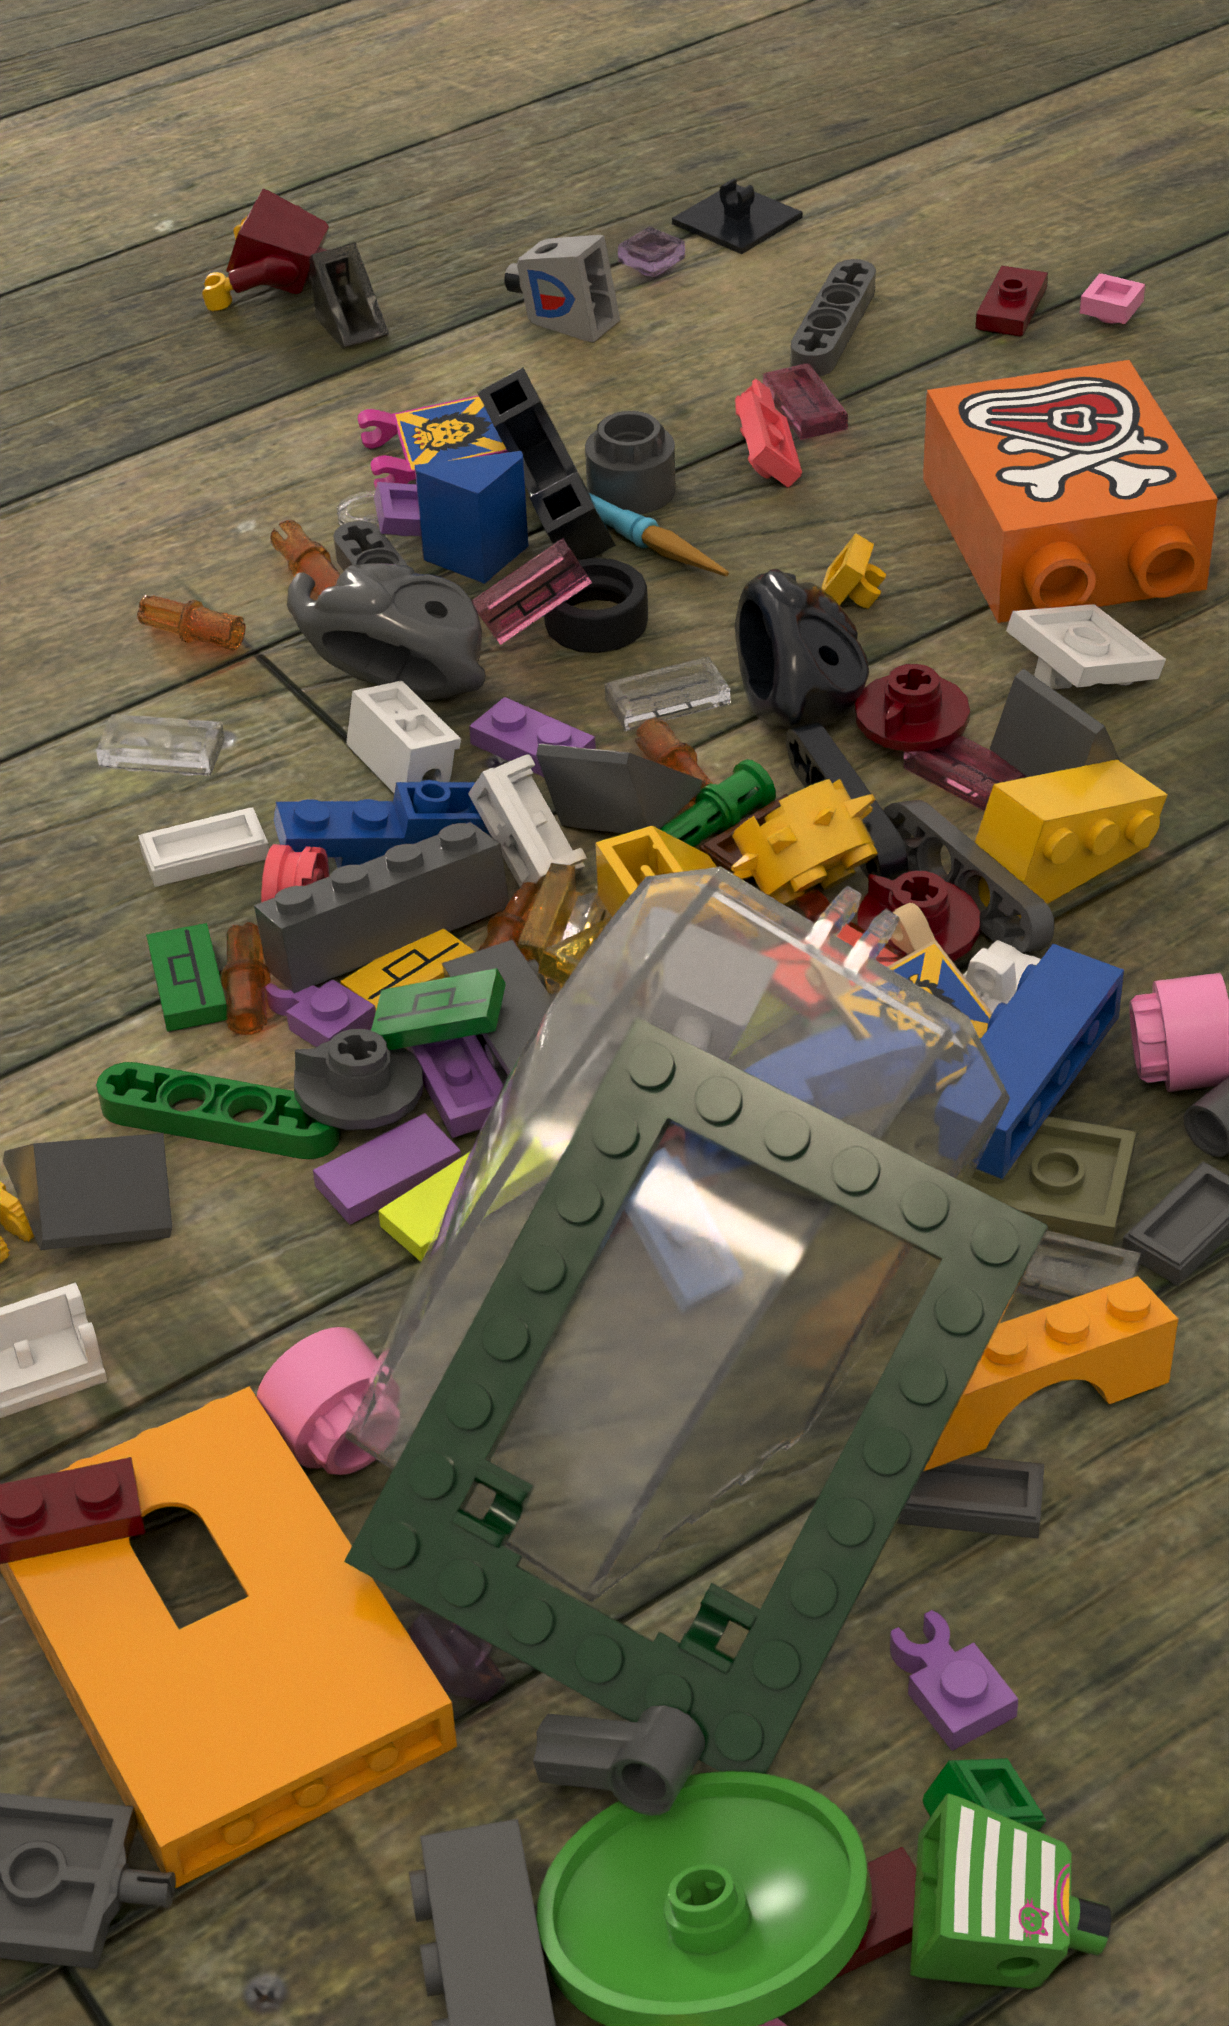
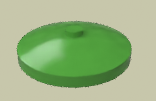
M741 1771L709 1772L689 1775L671 1809L662 1815L649 1816L641 1814L618 1801L582 1826L567 1841L549 1867L541 1885L536 1918L539 1937L549 1972L557 1987L578 2010L605 2026H759L784 2015L806 2002L832 1981L848 1963L858 1948L868 1925L872 1906V1883L863 1844L856 1828L844 1812L824 1795L805 1785L774 1775Z

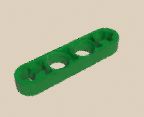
M123 1062L105 1069L98 1077L96 1084L103 1116L109 1122L121 1126L298 1159L324 1157L334 1151L340 1141V1128L322 1124L306 1114L294 1097V1091L138 1062ZM187 1098H197L204 1101L200 1107L190 1111H177L171 1108L176 1102ZM247 1109H257L265 1113L258 1120L249 1123H241L232 1119L235 1114Z

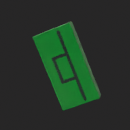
M207 923L146 934L167 1032L229 1020L227 1004Z
M495 968L383 989L380 993L371 1031L383 1037L388 1050L494 1032L498 1023L506 982L498 969Z

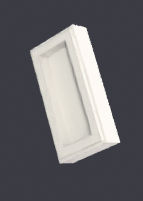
M253 807L138 835L141 852L154 887L266 860L269 851L267 839Z

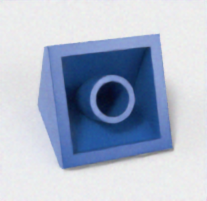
M522 451L415 465L424 561L485 584L529 546Z

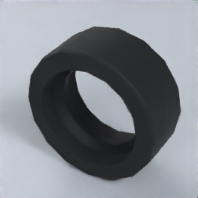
M589 558L573 561L559 567L546 579L548 581L571 564L576 563L575 566L549 583L557 595L543 604L544 622L548 634L561 646L578 652L601 653L613 651L635 642L645 631L648 621L647 585L643 575L631 565L614 559ZM546 586L543 589V601L552 595ZM594 600L610 601L617 604L611 608L599 610L574 607L579 603Z

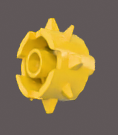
M827 779L779 800L781 806L765 817L766 823L759 826L755 816L751 817L732 834L743 856L731 866V871H734L731 876L733 882L754 877L765 900L769 901L775 912L781 911L806 897L804 890L818 883H821L823 889L827 890L851 878L856 874L854 868L878 855L874 846L875 843L862 821L872 812L873 807L871 804L876 800L873 794L851 799L841 779L834 783Z

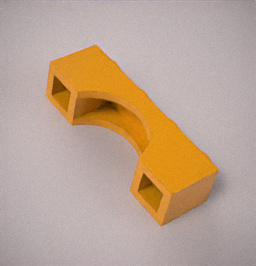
M1138 1276L999 1323L924 1471L985 1450L996 1429L1006 1416L1023 1400L1049 1385L1067 1380H1085L1097 1390L1108 1404H1112L1169 1383L1178 1318Z

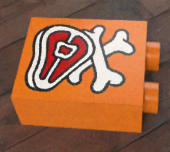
M1130 360L927 390L923 480L998 623L1010 621L1013 611L1090 604L1102 607L1207 590L1218 498Z

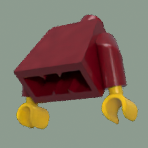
M263 188L249 214L241 221L240 225L233 229L236 241L226 270L228 277L225 278L223 273L213 272L205 279V289L202 292V296L207 309L210 311L222 310L232 303L230 291L234 290L236 293H241L260 285L271 286L293 294L302 293L310 275L318 276L316 262L341 256L322 248L329 229L328 224L303 210L299 205H294ZM344 261L336 263V272L343 271Z

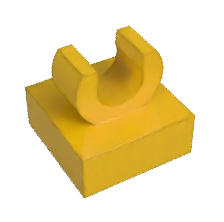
M855 533L828 567L821 588L832 596L839 605L849 595L856 604L869 609L881 593L878 587L884 581L886 574L879 567L868 563L874 544Z

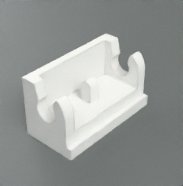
M403 681L352 691L346 745L393 793L395 792L396 782H421L424 774L431 769H436L433 780L449 782L455 749H460L461 738Z
M530 754L516 758L496 768L492 767L483 771L468 793L492 838L501 844L502 856L525 897L581 872L585 867L583 861L587 860L582 848L572 850L533 780L531 768L535 766V763Z
M76 1282L0 1308V1418L107 1382L92 1322L88 1323L82 1296Z

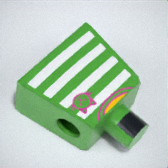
M947 1794L918 1834L910 1975L926 1979L1025 1989L1039 1987L1067 1955L1068 1948L1096 1956L1102 1953L1110 1933L1111 1910L1108 1905L1071 1895L1072 1853L1064 1842L959 1796Z

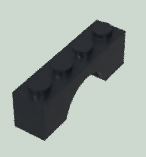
M524 367L477 392L507 451H522L525 486L530 494L529 498L564 564L594 558L616 546Z

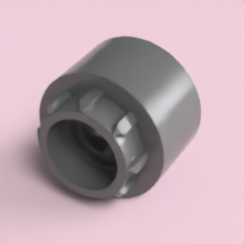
M622 411L605 417L597 425V430L588 437L585 443L588 492L623 510H630L637 514L650 513L664 507L672 500L676 491L675 443L673 437L655 417L644 412Z

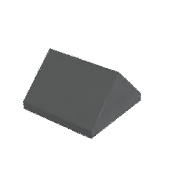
M1022 669L1015 676L990 746L991 751L1027 777L1116 759L1120 761L1103 724L1025 669Z
M539 743L536 753L561 826L624 834L649 826L660 829L693 799L701 789V779L629 752Z
M163 1133L33 1143L4 1152L3 1163L40 1250L170 1238L172 1219Z

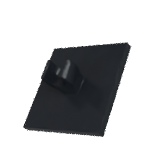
M734 178L723 184L716 193L673 217L672 224L743 254L802 218V211L754 192L752 185L746 187L737 185V179Z

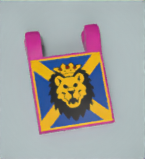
M479 395L394 414L377 409H366L361 411L357 417L361 429H366L370 426L377 427L373 431L361 433L362 443L365 447L369 449L380 447L398 434L405 458L404 460L383 455L375 457L371 461L370 466L373 475L390 474L385 478L374 480L375 490L377 482L407 484L411 480H415V465L508 453Z

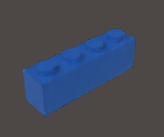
M1056 944L1051 945L1037 965L1029 964L1022 973L1017 991L1008 1004L1001 1002L993 1011L987 1031L978 1043L970 1042L965 1047L959 1059L957 1071L948 1083L940 1082L932 1091L925 1113L926 1119L931 1121L930 1150L1003 1179L1119 1018L1124 969Z

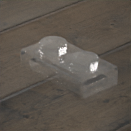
M111 714L96 748L99 768L179 773L187 776H211L225 741L222 722Z

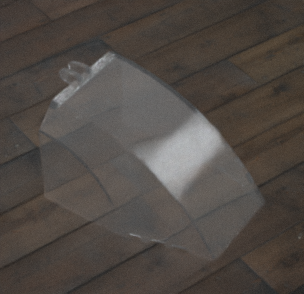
M722 867L646 876L584 954L525 1045L500 1090L474 1142L350 1421L345 1438L392 1470L394 1469L636 1016L908 1155L969 1184L1010 1097L969 1017L875 960L895 931L900 920L899 916L887 909L883 910L879 916L873 919L868 929L858 940L855 947L836 937L843 926L848 924L856 914L859 907L858 903L862 896L861 893L849 886L841 890L840 894L836 896L815 924ZM670 1123L490 1461L535 1486L525 1511L505 1545L591 1603L658 1552L666 1538L687 1522L691 1525L709 1512L712 1503L737 1483L742 1486L761 1471L767 1459L782 1448L785 1451L805 1436L926 1266L931 1256ZM478 1483L465 1510L483 1519L494 1501L496 1492Z

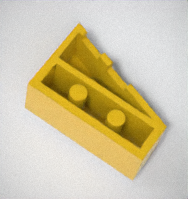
M1117 759L997 783L993 785L975 843L1048 904L1148 847L1159 829V817L1168 794ZM981 877L978 885L979 896L982 903L987 907L990 901V891L987 882Z

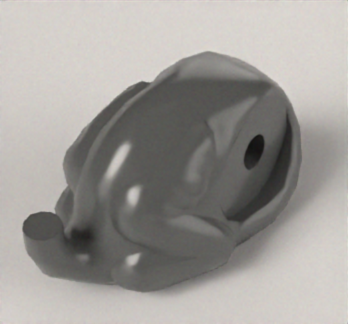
M386 563L350 565L339 576L336 585L326 588L318 596L317 600L310 598L315 587V581L308 574L297 573L290 583L287 607L300 631L320 657L354 678L376 685L403 681L420 699L430 701L446 699L475 691L483 686L486 677L485 670L478 664L481 654L482 628L478 613L471 599L459 585L443 577L415 573L413 568L406 565Z

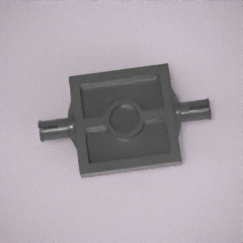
M0 1793V1958L97 1969L110 1922L119 1912L124 1902L162 1906L167 1909L171 1907V1897H174L176 1885L174 1872L164 1873L129 1869L128 1858L138 1826L133 1806Z

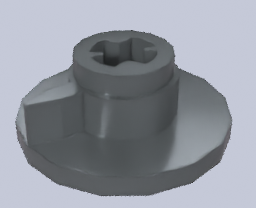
M349 1029L340 1032L331 1041L324 1042L316 1048L295 1050L294 1097L306 1114L322 1124L345 1130L381 1127L398 1121L414 1110L423 1095L422 1067L413 1053L405 1048L388 1050L383 1037L374 1031Z

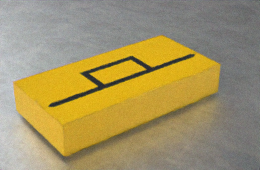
M441 929L375 959L341 980L340 984L375 1005L377 1009L381 990L445 978L442 963L474 953L475 951L446 929Z

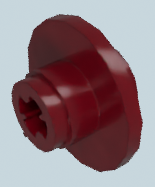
M904 664L893 669L888 676L874 680L863 689L862 694L855 702V717L857 727L868 739L885 748L905 752L930 751L949 745L964 734L970 721V707L968 697L961 689L940 677L934 669L921 664Z
M928 871L907 872L895 880L872 874L868 875V893L858 906L857 931L899 956L885 957L886 959L896 962L909 955L898 948L887 934L888 925L894 921L893 912L908 903L916 904L920 908L935 940L952 962L972 949L980 936V910L968 893L956 885L944 881L937 874Z

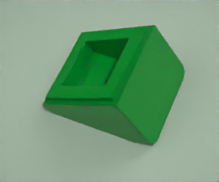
M1007 1758L949 1760L924 1793L922 1799L923 1805L930 1817L945 1796L951 1794L1036 1831L1041 1829L1046 1823L1043 1813Z

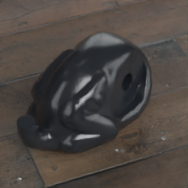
M771 569L749 581L742 590L734 626L742 682L754 714L767 725L785 730L814 722H819L824 727L848 716L854 709L855 702L862 694L869 677L867 656L861 644L857 641L858 633L851 619L834 598L822 588L811 582L798 584L794 574L784 573L779 569Z

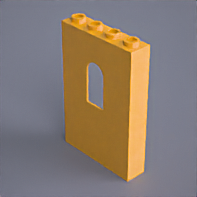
M250 1386L224 1398L212 1400L200 1409L157 1428L145 1430L135 1438L90 1458L80 1459L61 1470L66 1471L132 1457L142 1518L154 1510L165 1507H181L198 1515L248 1596L247 1598L178 1629L130 1545V1537L0 1564V1571L125 1806L134 1807L138 1823L137 1828L159 1870L164 1873H175V1889L457 1747L452 1701L373 1578L344 1562L352 1545Z

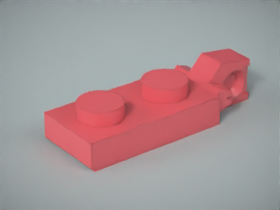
M755 378L752 381L753 384L741 396L738 395L735 398L736 415L740 417L742 423L740 431L746 439L750 453L748 461L762 477L770 479L773 476L789 488L802 474L787 418L776 410L770 389Z

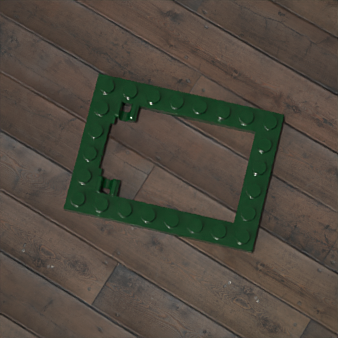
M636 1016L344 1562L630 1722H637L643 1711L652 1706L665 1705L677 1708L689 1715L699 1725L705 1737V1748L699 1760L719 1772L741 1771L768 1774L1048 1230V1225ZM670 1123L941 1261L761 1609L711 1583L700 1603L701 1607L696 1618L680 1642L662 1632H659L653 1641L519 1567L518 1565L523 1556L504 1545L510 1539L525 1511L535 1486L490 1462ZM478 1483L496 1492L494 1501L483 1519L465 1510ZM730 1621L749 1631L735 1658L716 1648Z

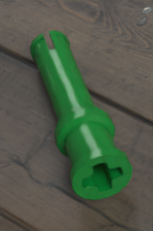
M745 759L735 765L733 774L718 785L710 783L700 789L696 796L695 804L670 820L660 830L692 847H696L714 833L721 834L739 823L741 818L755 808L762 809L775 801L776 789L768 772L760 764L753 760Z

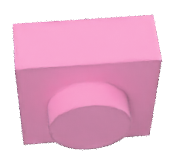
M1100 273L1081 295L1080 313L1097 317L1105 323L1126 324L1144 302L1145 284Z

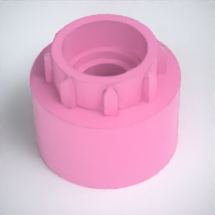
M1221 973L1154 981L1152 993L1135 995L1129 1002L1132 1046L1136 1069L1140 1079L1146 1083L1165 1081L1167 1092L1215 1087L1229 1077V999Z
M335 1327L325 1329L299 1341L280 1356L270 1367L257 1391V1399L296 1460L307 1468H324L328 1474H350L368 1466L390 1447L400 1429L401 1411L398 1405L401 1393L399 1385L360 1336L350 1328Z

